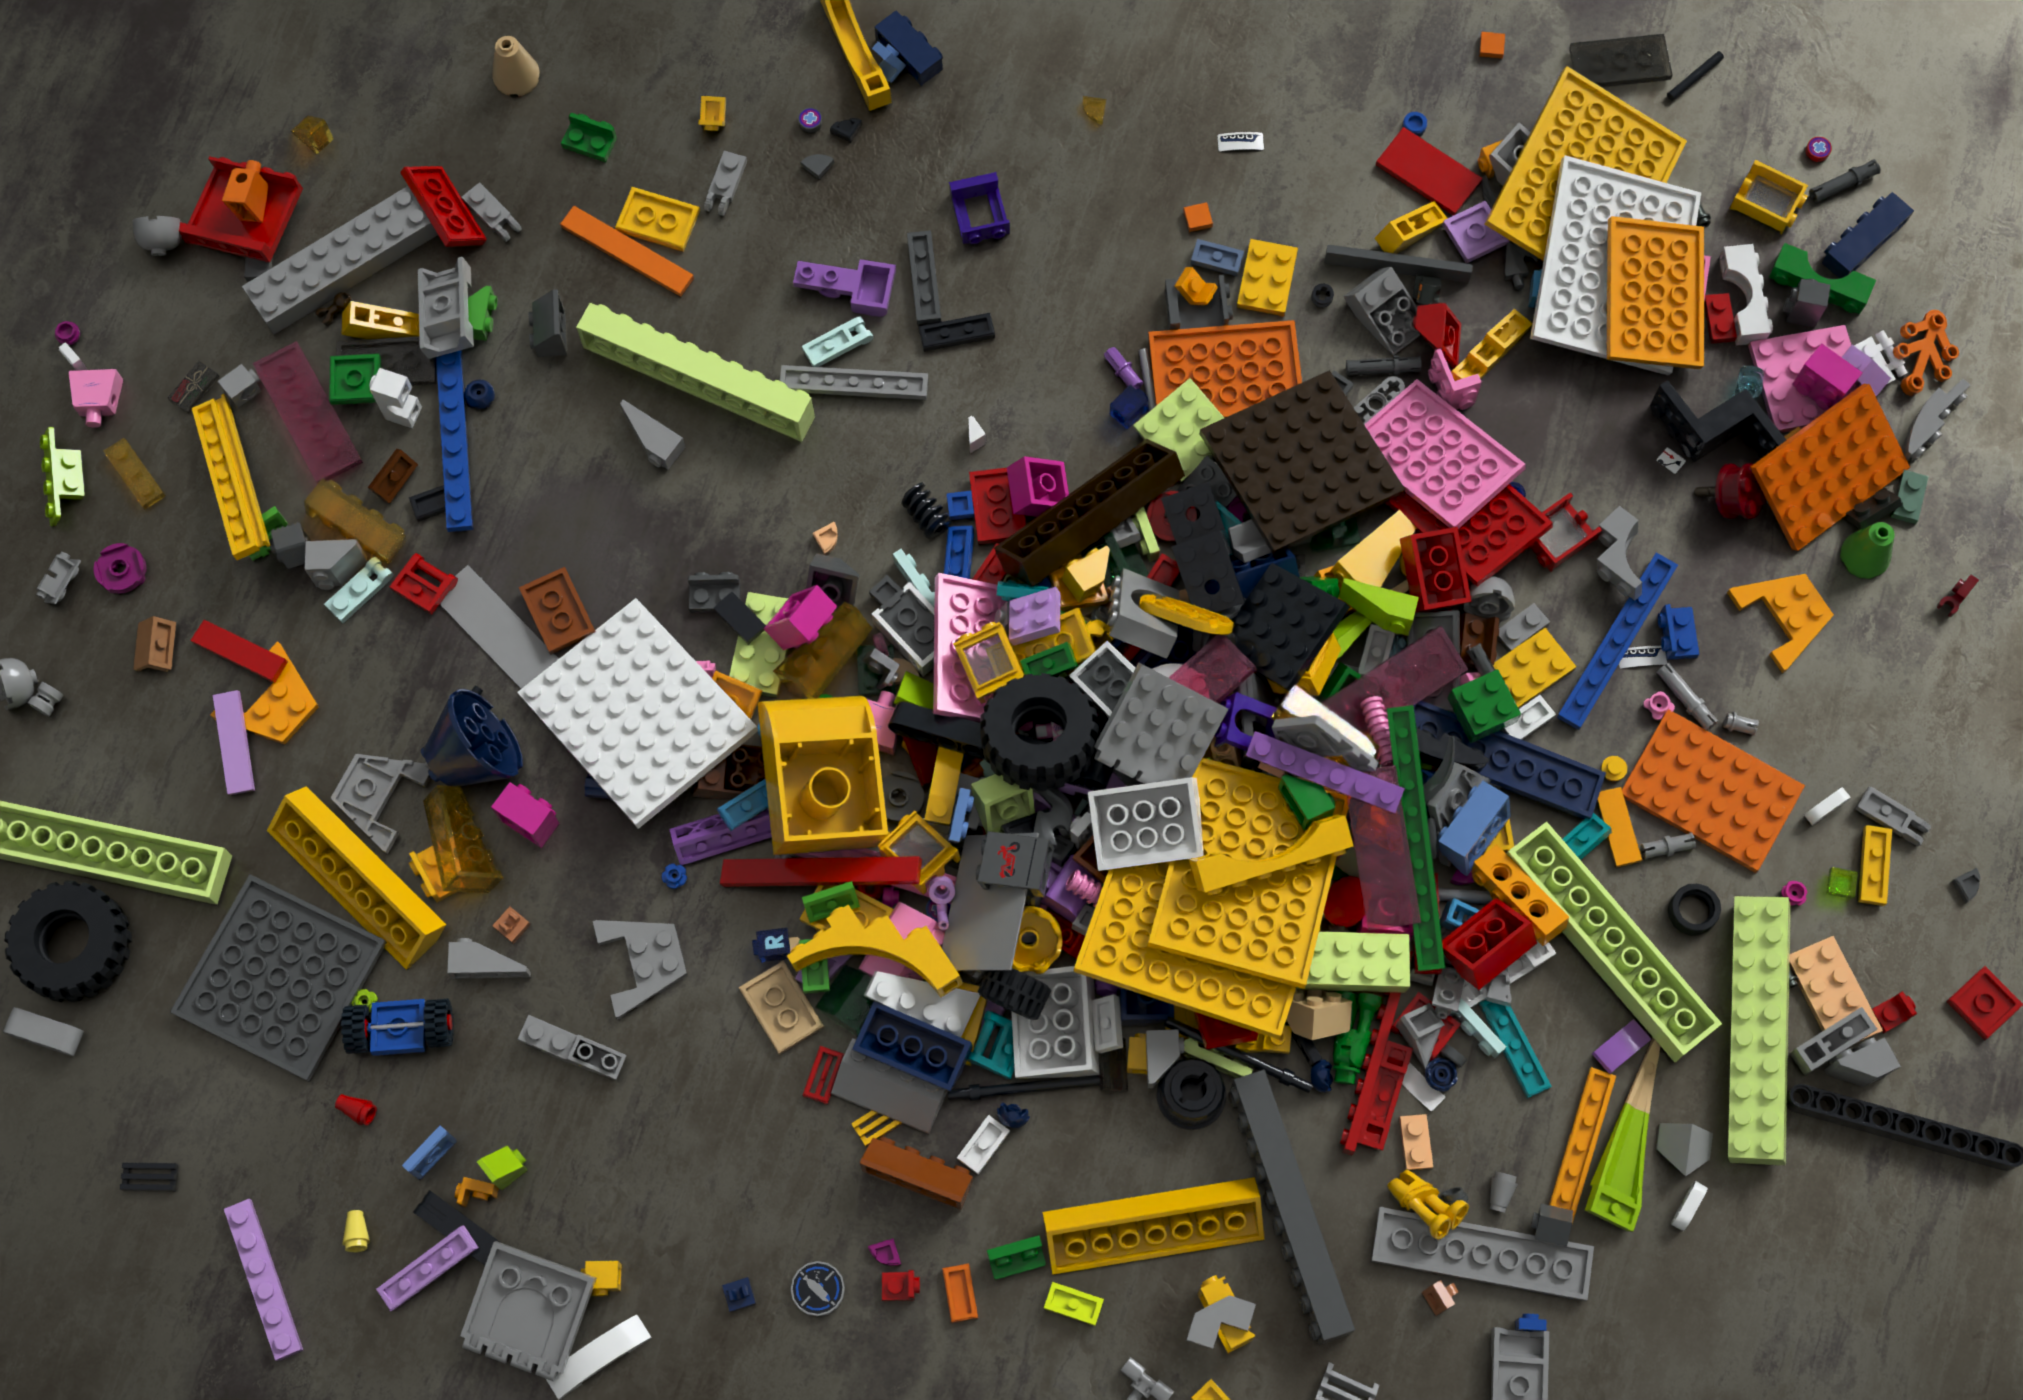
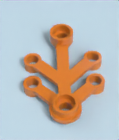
M1931 310L1925 314L1923 321L1915 324L1908 322L1900 328V333L1905 339L1912 338L1918 332L1926 331L1924 339L1910 344L1900 343L1893 349L1894 356L1900 360L1919 351L1912 374L1901 381L1902 391L1909 396L1922 391L1924 387L1922 376L1928 358L1934 368V376L1938 381L1944 382L1952 376L1950 367L1942 363L1934 344L1935 338H1937L1942 348L1941 355L1944 360L1952 361L1957 358L1959 350L1955 345L1950 344L1945 333L1947 319L1939 310Z

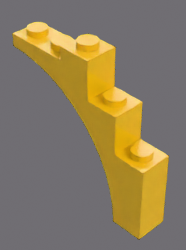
M849 905L833 910L830 916L826 918L830 926L829 929L820 930L813 936L812 940L795 946L791 953L787 955L796 972L813 963L836 956L862 954L886 958L913 970L933 987L940 998L963 984L959 973L927 926L915 928L907 935V938L903 939L888 915L883 918L878 917L869 923V927L864 929Z

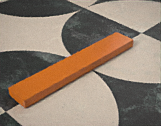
M576 206L572 207L560 223L561 228L680 297L694 280V275Z

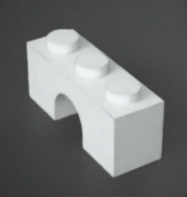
M379 368L377 375L371 378L369 388L385 420L413 429L422 406L417 397L409 395L412 386L408 377Z

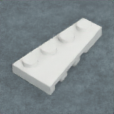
M875 971L864 996L961 1037L980 994L956 988L940 998L928 982Z

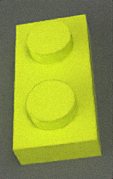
M1052 1282L1044 1309L1096 1326L1104 1299Z

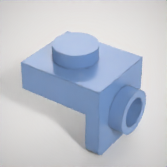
M878 41L872 49L883 58L879 67L882 69L886 80L892 83L906 65L897 57L899 54L897 50L890 44L885 47Z

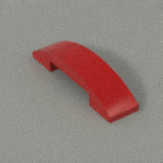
M1387 1040L1357 1143L1383 1151L1413 1048Z

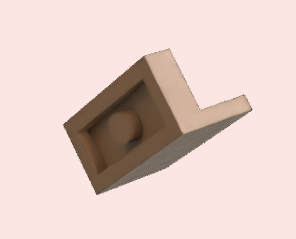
M153 616L138 624L133 668L135 671L152 668L168 672L172 669L176 622Z

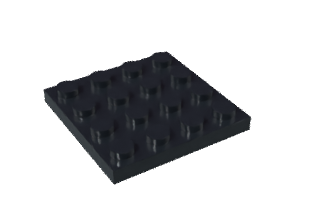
M1271 563L1245 600V603L1241 606L1236 617L1232 619L1231 622L1234 623L1232 633L1221 635L1222 637L1214 647L1234 660L1237 657H1247L1248 668L1287 691L1292 692L1350 607L1340 599Z

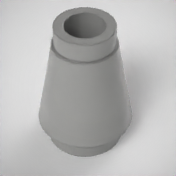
M1495 1172V1176L1491 1177V1204L1489 1209L1506 1212V1208L1518 1185L1515 1183L1516 1176Z

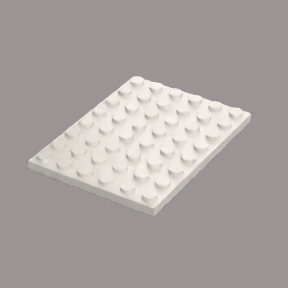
M1565 155L1561 159L1530 339L1607 359L1608 219L1611 216L1696 226L1701 192ZM1616 361L1665 375H1670L1673 371L1672 366Z
M635 598L597 628L596 632L587 636L517 693L639 829L759 730L752 720Z

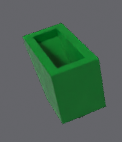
M1289 775L1281 777L1278 789L1304 831L1309 828L1312 822L1333 816L1335 801L1330 793H1326L1323 786Z

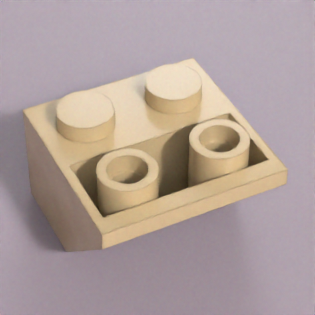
M1296 989L1286 1020L1293 1033L1310 1040L1346 1033L1350 1031L1352 1001L1343 998L1340 993Z

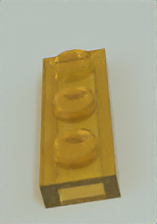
M122 438L103 451L144 510L166 496L125 438Z

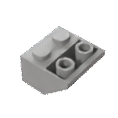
M1873 1037L1852 1050L1850 1048L1836 1055L1835 1058L1829 1060L1831 1065L1824 1071L1829 1076L1865 1087L1889 1075L1901 1066L1886 1039L1882 1038L1876 1041Z

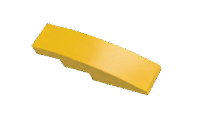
M1513 309L1451 371L1454 380L1457 381L1476 374L1482 379L1532 327L1533 323L1516 309Z

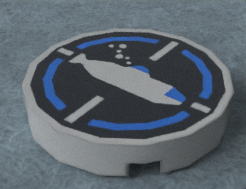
M820 1261L807 1263L796 1272L792 1279V1299L799 1310L807 1315H829L839 1307L844 1298L845 1286L843 1277L829 1263Z

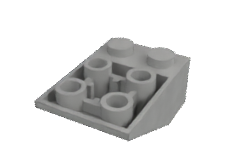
M1392 267L1377 270L1343 296L1358 320L1392 356L1420 336V333L1415 330L1413 318L1417 315V306Z

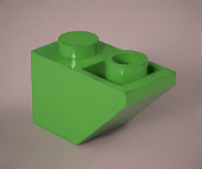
M491 286L483 287L468 298L469 322L473 326V339L487 341L488 332H492L493 318L491 316L492 311L497 308L498 299L494 295Z

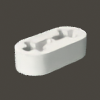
M1842 787L1809 810L1804 817L1813 826L1843 805L1851 797Z
M1694 1181L1678 1208L1671 1225L1681 1231L1687 1228L1707 1192V1187Z

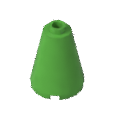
M1877 522L1849 535L1845 539L1840 552V558L1845 563L1847 570L1856 577L1871 579L1884 573L1891 563L1894 530L1887 523Z

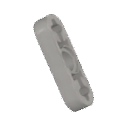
M1388 377L1354 407L1359 417L1363 415L1364 410L1367 413L1363 417V424L1367 423L1405 389L1404 382L1399 377ZM1389 386H1397V392H1390L1386 398L1385 394L1388 392ZM1377 399L1381 401L1383 406L1378 410H1374L1369 406V401Z

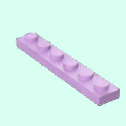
M247 1199L225 1208L224 1212L275 1360L279 1361L303 1351L252 1200Z

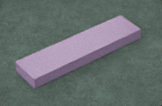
M236 690L213 695L227 794L235 795L255 791L241 693Z
M464 1225L460 1226L376 1290L389 1310L394 1311L479 1247Z

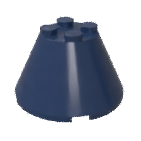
M458 689L450 695L426 745L421 749V754L430 768L428 770L429 776L435 782L441 781L451 788L513 778L519 774L518 770L523 766L520 746L504 718L499 720L491 711L493 706L482 696L471 690Z

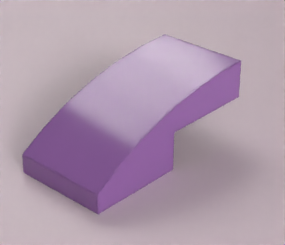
M1633 1019L1594 1051L1592 1055L1611 1074L1646 1045L1651 1038Z

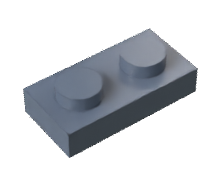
M1197 239L1191 264L1238 276L1244 251Z

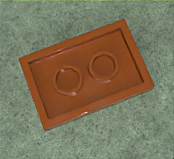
M565 567L519 587L550 655L584 640L587 636L596 632Z

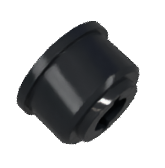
M1191 1057L1179 1060L1158 1083L1157 1103L1161 1113L1171 1124L1185 1130H1199L1211 1125L1221 1115L1226 1103V1088L1222 1075L1214 1065L1204 1059Z

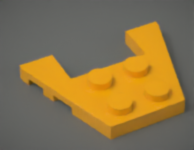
M1806 574L1733 587L1727 592L1739 611L1762 599L1790 641L1769 654L1781 673H1784L1834 615Z
M277 641L269 651L285 658L288 663L276 682L272 683L250 709L244 713V720L247 731L285 745L319 706L284 648ZM215 710L210 714L214 720H216Z

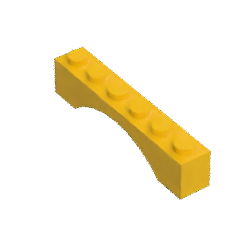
M820 0L869 111L892 103L888 82L866 44L850 1Z
M1336 814L1312 822L1307 831L1293 845L1283 852L1268 858L1237 860L1213 852L1190 859L1189 862L1197 891L1207 892V895H1214L1222 892V887L1232 885L1233 888L1246 885L1248 883L1247 879L1256 877L1257 880L1271 877L1272 872L1279 869L1282 872L1296 869V864L1306 862V864L1322 861L1321 856L1330 854L1331 857L1343 855L1346 853L1345 849L1353 847V842L1346 816Z

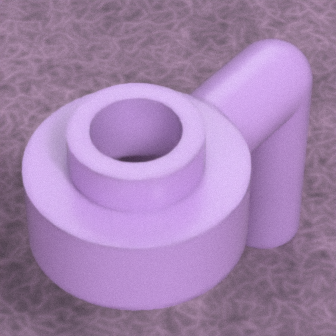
M939 876L931 880L928 891L930 899L937 903L938 926L941 930H946L949 927L947 903L954 898L955 888L951 879ZM940 885L946 886L942 891L937 890V887Z

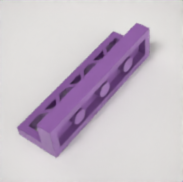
M769 808L732 831L729 830L720 814L669 829L680 865L772 837ZM689 833V834L686 835V836H682V837L677 838V836H680V835Z

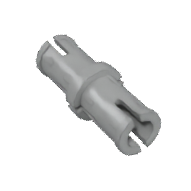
M1688 833L1671 838L1670 836H1664L1662 840L1641 843L1640 849L1641 852L1645 851L1642 856L1646 860L1665 854L1667 857L1673 856L1674 852L1695 849L1696 842L1691 841V839H1694V835Z

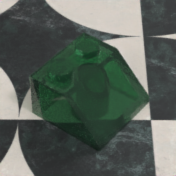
M845 965L830 985V991L825 992L815 1008L858 1037L874 1000L864 996L872 978L864 972Z

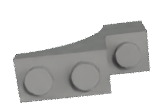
M1619 506L1599 524V527L1602 529L1599 539L1608 549L1597 558V573L1604 581H1610L1614 584L1622 595L1629 596L1635 601L1642 595V581L1630 569L1626 559V551L1632 539L1638 534L1639 520Z

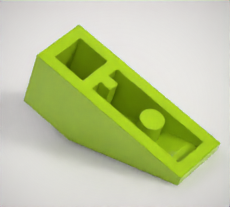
M1346 578L1343 580L1339 594L1340 599L1383 630L1406 636L1409 635L1419 597Z

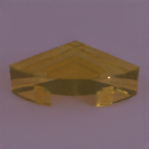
M1083 96V109L1086 115L1094 122L1103 124L1107 99Z

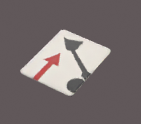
M1668 447L1657 459L1659 463L1674 474L1686 462Z

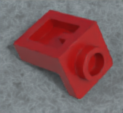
M1903 991L1872 1008L1883 1030V1034L1917 1015L1913 1000L1906 996Z
M914 1270L882 1273V1301H915V1294H920V1277H915Z

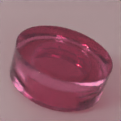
M882 633L874 634L872 636L874 647L886 656H889Z

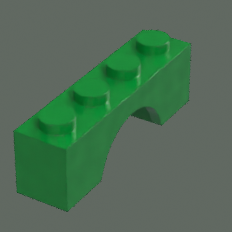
M1787 243L1783 244L1769 275V278L1775 280L1778 284L1797 287L1801 279H1815L1820 283L1830 284L1828 303H1833L1842 307L1847 312L1861 314L1866 306L1876 279L1854 270L1844 278H1824L1811 268L1807 251Z

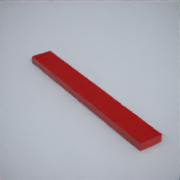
M920 856L723 859L720 884L723 887L841 885L851 881L853 885L919 884L922 859Z

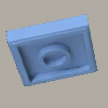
M440 1125L402 1166L420 1180L457 1140Z

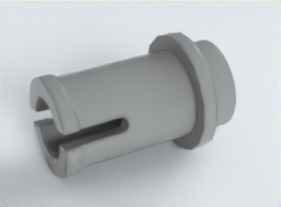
M1732 712V714H1726L1723 727L1727 728L1729 732L1735 730L1754 736L1758 729L1754 727L1759 725V721L1738 716L1736 712Z

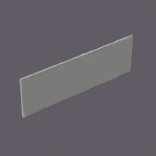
M469 565L455 576L458 578L456 586L448 592L440 605L521 689L559 659L554 653L550 655L546 645Z

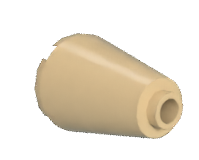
M501 37L495 44L492 71L494 84L499 91L509 96L510 94L523 96L531 92L539 81L540 72L537 62L514 37Z

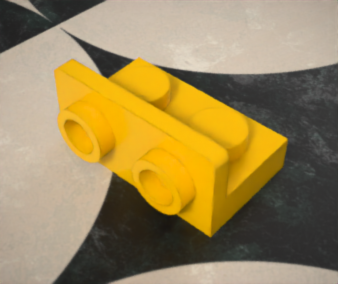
M440 842L418 854L414 851L409 853L413 860L409 862V865L415 876L421 875L424 883L420 885L427 898L432 896L438 903L465 888Z

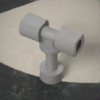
M1130 1357L1120 1370V1372L1133 1381L1130 1386L1134 1390L1126 1400H1140L1142 1396L1148 1399L1150 1395L1156 1400H1168L1174 1391L1162 1381L1158 1380L1156 1382L1144 1372L1146 1369Z

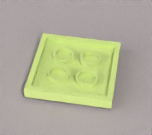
M1189 378L1136 422L1133 427L1144 440L1149 439L1177 453L1185 477L1179 481L1183 482L1207 455H1212L1199 434L1200 429L1224 419V417L1193 380Z

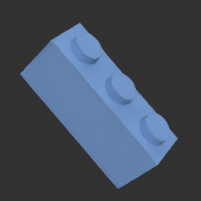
M1482 781L1478 787L1474 786L1471 789L1466 804L1463 807L1457 808L1452 817V823L1449 827L1445 826L1437 838L1439 840V851L1465 876H1468L1472 870L1473 862L1484 854L1511 817L1509 796L1485 781Z

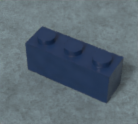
M896 10L874 26L876 40L885 47L890 44L899 52L897 57L906 65L904 69L921 86L943 70V56L936 47L932 48L925 35L921 31L917 32L905 15L901 16Z

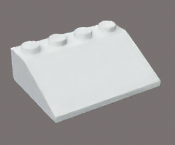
M1190 777L1088 792L1098 871L1203 856L1201 809L1197 778Z
M1075 966L1052 968L1041 974H1036L1032 971L1022 972L1048 985L1051 993L1038 1020H1031L1012 1012L1015 1078H1066L1100 1075L1099 1052L1095 1051L1092 1000H1095L1094 978L1075 973Z

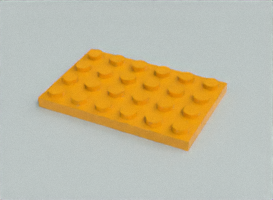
M1611 216L1608 219L1607 360L1701 369L1704 367V227Z

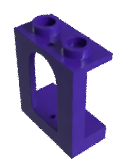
M996 172L949 182L950 196L963 244H976L984 239H998L1006 234H1010V222L1006 218ZM987 194L994 223L972 228L964 199Z
M1235 692L1224 698L1220 704L1228 708V711L1215 733L1214 746L1218 748L1227 743L1239 749L1248 750L1253 737L1244 734L1236 727L1235 715L1239 710H1246L1267 718L1265 735L1275 738L1272 730L1275 719L1289 718L1290 713Z

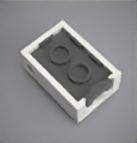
M909 582L903 587V590L900 589L881 605L880 610L877 609L872 613V620L876 628L924 677L934 668V607Z
M1106 641L1069 676L1109 719L1135 667L1115 647Z

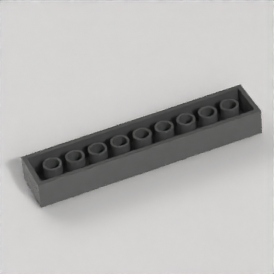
M1261 1070L1233 1080L1228 1097L1232 1108L1237 1107L1239 1118H1237L1240 1132L1246 1133L1248 1143L1245 1144L1249 1158L1255 1159L1256 1169H1254L1258 1184L1264 1185L1265 1194L1263 1199L1266 1208L1273 1211L1274 1220H1272L1275 1234L1282 1237V1255L1285 1262L1290 1261L1292 1272H1290V1278L1294 1288L1299 1287L1301 1293L1299 1304L1303 1314L1308 1313L1310 1336L1313 1341L1317 1340L1319 1346L1350 1336L1355 1331L1266 1072Z

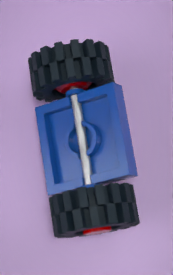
M448 998L426 1001L425 999L375 1002L372 1003L371 1013L367 1005L344 1006L341 1015L342 1042L347 1054L370 1052L372 1056L425 1052L426 1042L430 1048L452 1046L454 1022L452 1006Z

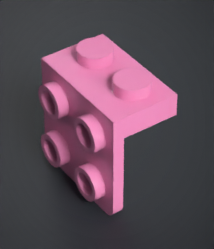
M1435 350L1433 359H1431L1430 369L1428 370V376L1431 383H1435L1437 386V395L1455 409L1465 410L1470 408L1476 401L1482 383L1479 375L1476 374L1455 381L1442 350Z

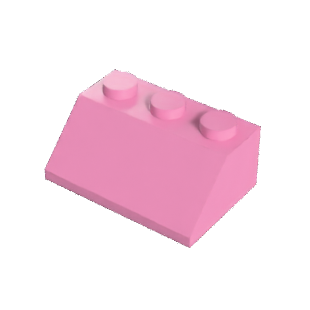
M898 902L889 918L902 938H907V935L915 928L927 926L942 948L946 930H941L938 922L902 902ZM866 955L858 968L871 978L875 971L923 981L921 976L906 966L878 956Z

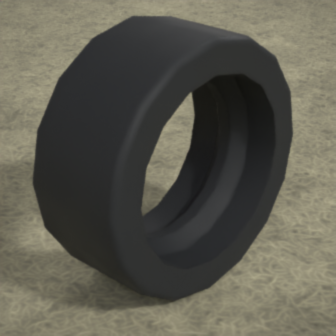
M1699 883L1687 884L1681 887L1670 899L1668 906L1669 919L1673 926L1682 933L1691 936L1702 935L1709 931L1719 920L1721 914L1720 900L1716 893L1708 886ZM1697 895L1707 902L1710 913L1705 922L1692 924L1682 917L1679 906L1684 897Z

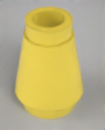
M363 1211L347 1212L342 1244L347 1252L367 1250V1244L370 1243Z

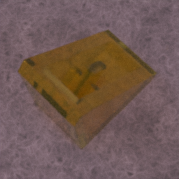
M309 115L291 130L293 135L316 155L334 139L324 119Z

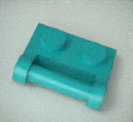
M986 1011L983 1017L985 1022L974 1050L970 1052L967 1061L1005 1079H1011L1015 1069L1012 1021L994 1012ZM994 1025H997L1000 1029L990 1055L986 1058L983 1056Z

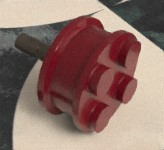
M1746 463L1742 467H1738L1735 464H1725L1718 473L1715 487L1695 488L1696 497H1716L1718 510L1726 519H1733L1738 515H1742L1746 519L1755 518L1759 514L1762 504H1765L1767 501L1750 468L1753 463Z

